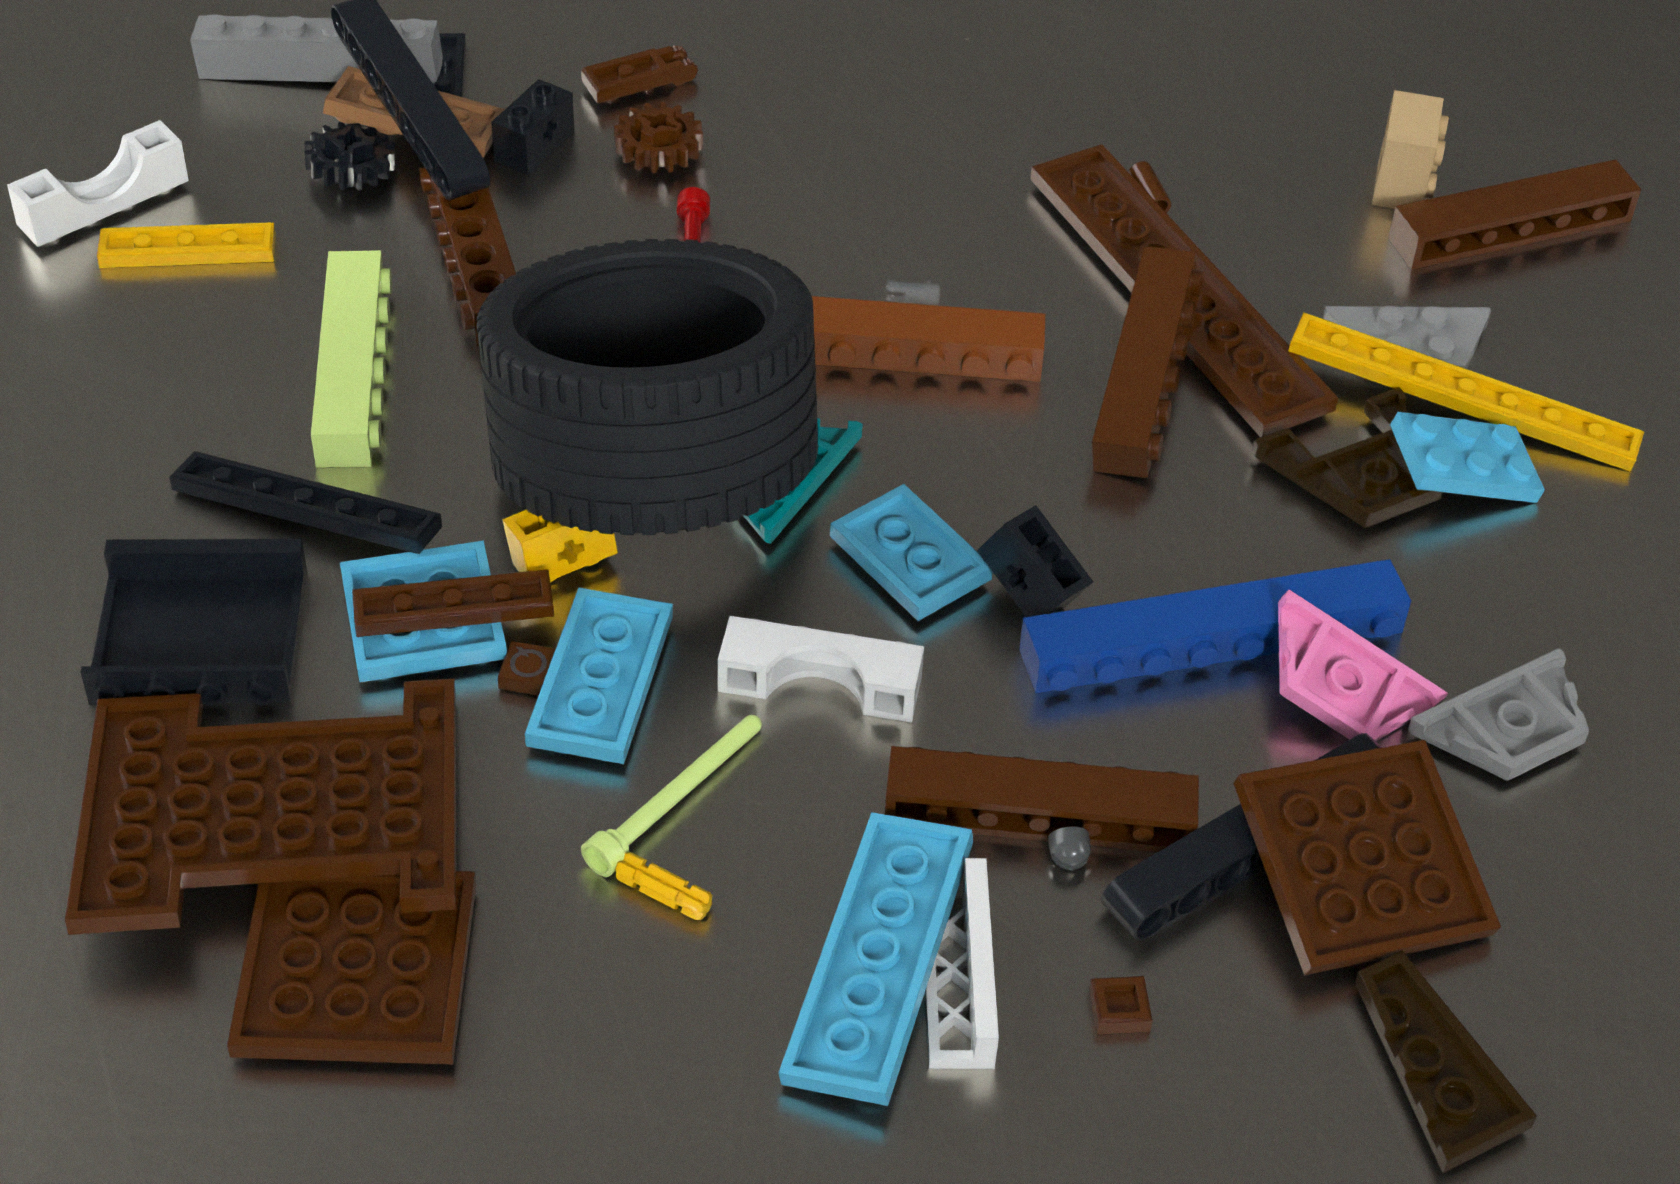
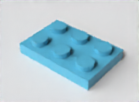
M1397 412L1390 424L1417 489L1537 503L1545 491L1515 426Z
M905 484L830 523V537L917 621L992 580L993 572L980 554Z

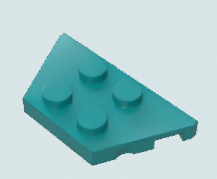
M817 418L818 454L812 469L805 479L793 491H789L787 496L781 500H775L773 505L765 509L759 508V511L752 515H743L765 542L769 544L773 542L862 437V423L848 421V429L820 427L821 418Z

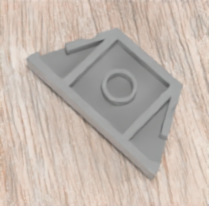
M1325 306L1323 319L1467 369L1470 358L1478 346L1480 336L1487 327L1491 310L1490 307Z
M1558 648L1412 717L1408 731L1412 735L1508 781L1584 744L1589 729L1584 713L1577 706L1578 695L1574 682L1568 683L1563 668L1566 662L1565 654Z

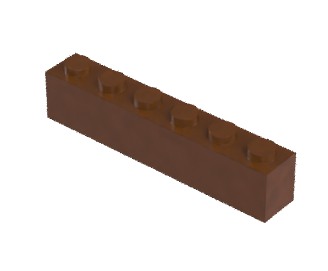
M1614 159L1395 206L1388 239L1409 268L1413 270L1631 222L1641 188L1620 163Z
M1144 246L1092 439L1094 472L1148 478L1152 460H1160L1163 434H1160L1159 430L1160 426L1168 427L1171 400L1167 398L1169 393H1176L1178 389L1180 368L1176 366L1177 360H1185L1188 335L1184 334L1185 328L1193 327L1196 303L1192 302L1193 296L1200 297L1202 292L1203 270H1196L1195 251Z
M891 746L885 815L972 829V834L1045 842H1048L1049 834L1057 829L1081 827L1089 832L1091 846L1159 852L1198 828L1199 775L1180 774L1172 771L1157 772L1128 769L1121 766L1085 765L1069 761L1054 762L1023 757L982 755L972 752L930 750L921 747Z

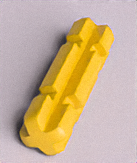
M632 852L625 853L623 861L617 863L615 870L618 881L632 888H635L637 884L640 885V892L675 910L679 906L682 907L681 913L694 920H702L712 906L713 895L711 892L695 884L691 888L688 887L689 881L654 863L649 864V867L646 866L647 860Z

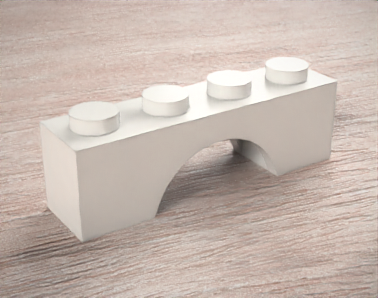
M159 120L123 135L120 148L114 160L105 170L91 179L81 182H65L54 177L45 168L7 184L18 227L39 247L116 212L130 208L155 195L167 192L171 188L189 180L182 141Z
M730 616L718 656V692L767 699L775 689L786 682L804 677H819L835 681L849 689L859 701L863 715L912 723L922 679L924 646Z

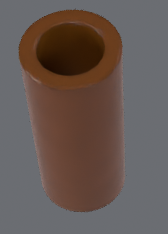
M1145 161L1132 165L1128 171L1129 174L1167 213L1171 208V200L1151 165Z

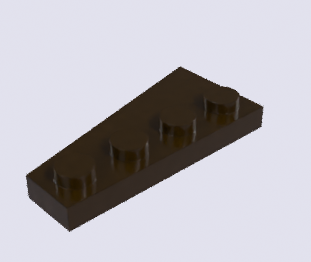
M1403 951L1358 972L1355 985L1442 1173L1533 1127L1537 1115Z

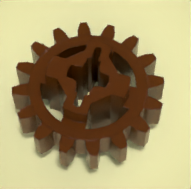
M661 102L658 108H653L649 103H644V110L641 111L632 107L629 109V116L620 115L619 125H614L616 154H622V161L624 163L635 161V169L637 170L646 166L651 169L652 173H656L659 167H665L668 172H673V165L678 164L682 167H687L688 158L696 160L699 158V150L703 149L701 120H694V112L692 111L682 114V106L680 105L671 108L667 107L666 102Z

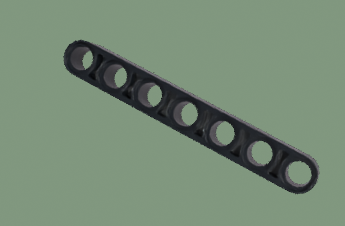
M348 0L332 5L330 7L331 19L340 40L443 196L450 201L488 188L490 186V175L482 155L377 0Z
M1362 733L1316 760L1382 747L1367 733ZM1241 804L1121 873L1106 887L1101 897V903L1136 940H1145L1264 869Z

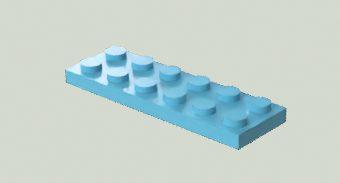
M871 812L779 1070L781 1085L888 1106L964 873L965 858L969 857L973 845L972 829Z

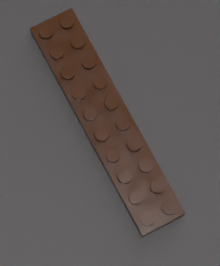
M1102 144L1032 166L1030 180L1131 293L1144 246L1196 252V270H1203V286L1200 297L1193 296L1192 302L1196 303L1193 327L1185 328L1184 334L1188 335L1186 355L1260 438L1336 410L1338 397L1299 355L1288 351L1289 344Z

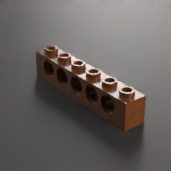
M419 168L423 193H431L427 194L431 220L438 219V221H435L439 247L447 246V248H443L447 274L455 273L454 276H451L454 298L456 302L463 301L464 303L460 304L462 325L464 330L472 329L476 346L478 347L477 317L482 304L500 283H503L511 275H516L489 188L449 201L443 196L426 168Z

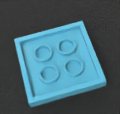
M484 540L424 549L420 554L404 552L340 562L359 683L505 659L507 648L501 622L356 637L352 589L491 575Z

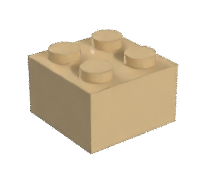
M1394 90L1379 155L1372 199L1373 206L1395 209V206L1421 201L1425 197L1433 198L1437 181V174L1435 173L1438 166H1441L1446 143L1444 139L1449 116L1442 115L1444 98Z

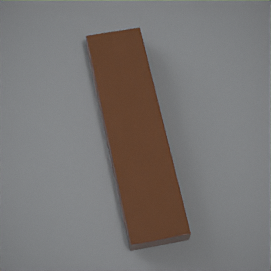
M549 569L352 589L356 637L554 617Z

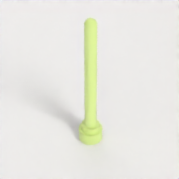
M756 715L746 716L616 830L608 829L607 831L596 832L581 846V853L587 865L600 876H611L616 871L617 863L623 861L625 853L629 852V845L761 730L762 722L760 718Z

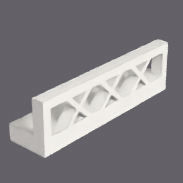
M965 858L963 880L960 882L955 897L962 898L963 909L948 920L942 938L943 941L948 936L965 949V953L953 964L937 953L925 990L929 1069H995L999 1034L986 858ZM963 923H964V931H962V930L959 928ZM965 968L967 969V976L961 972ZM936 969H938L941 972V974L937 978ZM950 981H953L968 993V998L956 1009H953L937 996V992ZM938 1013L942 1017H944V1019L940 1023L938 1019ZM967 1013H969L970 1022L964 1018ZM955 1026L971 1039V1050H940V1037Z

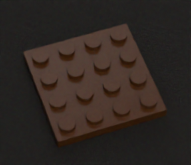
M1425 740L1239 774L1234 781L1235 790L1304 975L1380 960L1400 951L1408 954L1493 936L1501 928Z
M456 871V910L401 913L399 899L400 874L259 883L227 1042L230 1058L453 1064L476 892L475 871Z

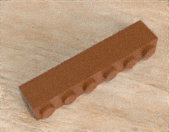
M812 296L815 365L1041 381L1045 343V313Z

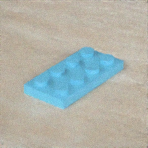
M578 587L525 731L526 746L624 764L673 618V604Z

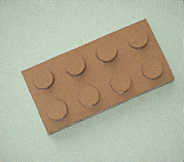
M348 66L326 96L323 114L334 116L337 120L346 124L359 123L374 127L377 131L386 135H403L362 71ZM438 91L484 158L493 143L491 122L505 109Z

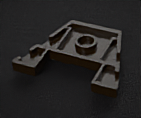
M1400 387L1366 399L1363 412L1382 432L1381 434L1319 457H1314L1289 428L1255 439L1253 443L1252 454L1257 459L1364 528L1437 501L1442 496V492L1416 488L1390 424L1397 412L1408 413L1405 407L1406 397Z

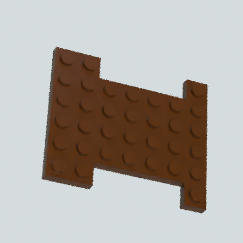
M454 679L404 681L403 715L201 727L203 705L200 693L97 699L65 914L68 935L180 928L184 888L400 874L399 899L401 913L456 910V691Z

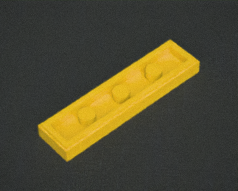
M268 222L101 228L97 251L99 268L274 262L275 226L274 223Z

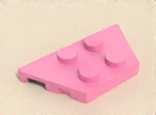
M1288 590L1278 602L1280 695L1349 740L1359 734L1367 733L1375 741H1378L1409 723L1412 717L1439 705L1446 698L1448 692L1291 590Z

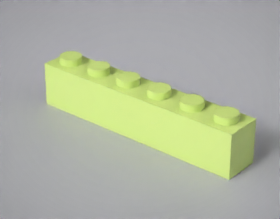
M381 250L328 251L311 427V440L316 468L372 467L373 448L381 447L380 420H375V416H383L384 401L382 388H377V386L386 382L385 358L380 357V354H387L388 352L387 327H382V324L390 323L389 297H384V294H392L391 268H383Z

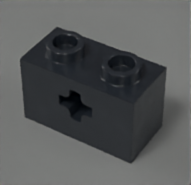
M540 79L532 84L491 122L494 161L526 175L534 171L575 132L573 92Z
M1037 505L1006 522L977 550L1026 617L1061 611L1093 583V580Z

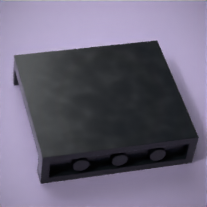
M302 539L106 540L104 558L109 575L91 666H81L80 671L89 705H97V699L200 693L202 704L208 705L291 703L307 579V566Z

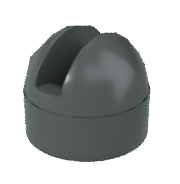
M1064 827L1053 831L1048 836L1050 855L1054 863L1061 869L1077 870L1087 862L1091 854L1089 832L1081 827Z

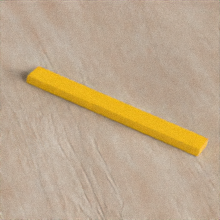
M1304 312L1288 349L1291 353L1394 389L1400 387L1405 393L1493 424L1515 426L1521 434L1631 472L1636 462L1644 435L1642 430Z

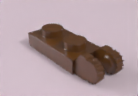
M673 45V47L668 46L656 50L653 48L583 67L581 69V81L595 101L601 103L637 92L652 90L655 87L670 83L676 86L683 85L685 82L688 83L696 78L695 76L698 75L697 71L699 70L692 59H687V52L682 46Z

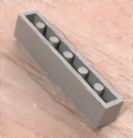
M199 15L190 38L199 79L337 82L348 66L360 69L336 33L331 17ZM418 18L407 20L390 19L427 76L435 84L434 82H437L440 75L443 59L437 20H421Z

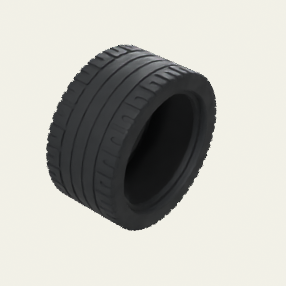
M645 239V241L639 242L637 240H627L625 243H604V246L593 245L584 247V250L575 249L565 252V255L558 254L549 257L547 261L541 260L536 262L530 268H523L516 275H511L503 283H500L488 295L479 310L477 334L493 474L497 484L512 501H515L517 505L527 509L528 512L536 516L542 515L544 520L552 523L559 522L560 525L569 528L576 526L579 530L588 532L597 530L602 534L617 532L621 535L633 536L635 533H642L643 536L656 535V533L660 532L675 534L680 530L690 532L700 530V527L704 526L711 528L721 525V522L724 521L729 523L739 520L743 515L749 516L757 513L759 508L765 509L773 505L775 500H781L788 495L789 491H793L805 479L815 463L818 454L813 300L805 283L792 270L782 266L780 262L774 259H769L760 253L754 254L753 251L744 248L737 249L732 245L723 244L721 246L716 242L705 241L700 243L698 240L688 239L685 241H679L678 239H665V241Z

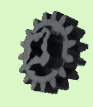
M338 122V128L335 129L324 125L322 126V134L312 132L310 134L311 141H305L304 143L305 169L311 170L312 179L323 178L324 186L339 183L340 190L354 186L357 190H362L363 183H369L374 187L378 186V178L388 180L390 178V171L395 170L394 141H389V137L386 134H376V128L374 127L363 129L359 123L345 125L343 122Z

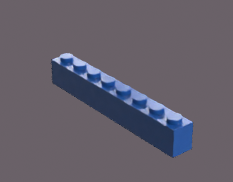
M1388 559L1024 617L1019 651L1035 693L1053 690L1063 691L1071 687L1111 683L1120 679L1144 675H1159L1168 671L1193 667L1202 668L1211 664L1241 659L1250 660L1259 656L1278 654V602L1288 590L1299 595L1365 639L1384 638L1393 634L1403 633L1411 599L1391 560Z

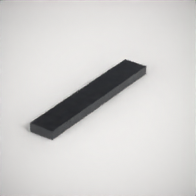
M194 451L169 477L173 491L420 554L442 528L441 514L197 451Z

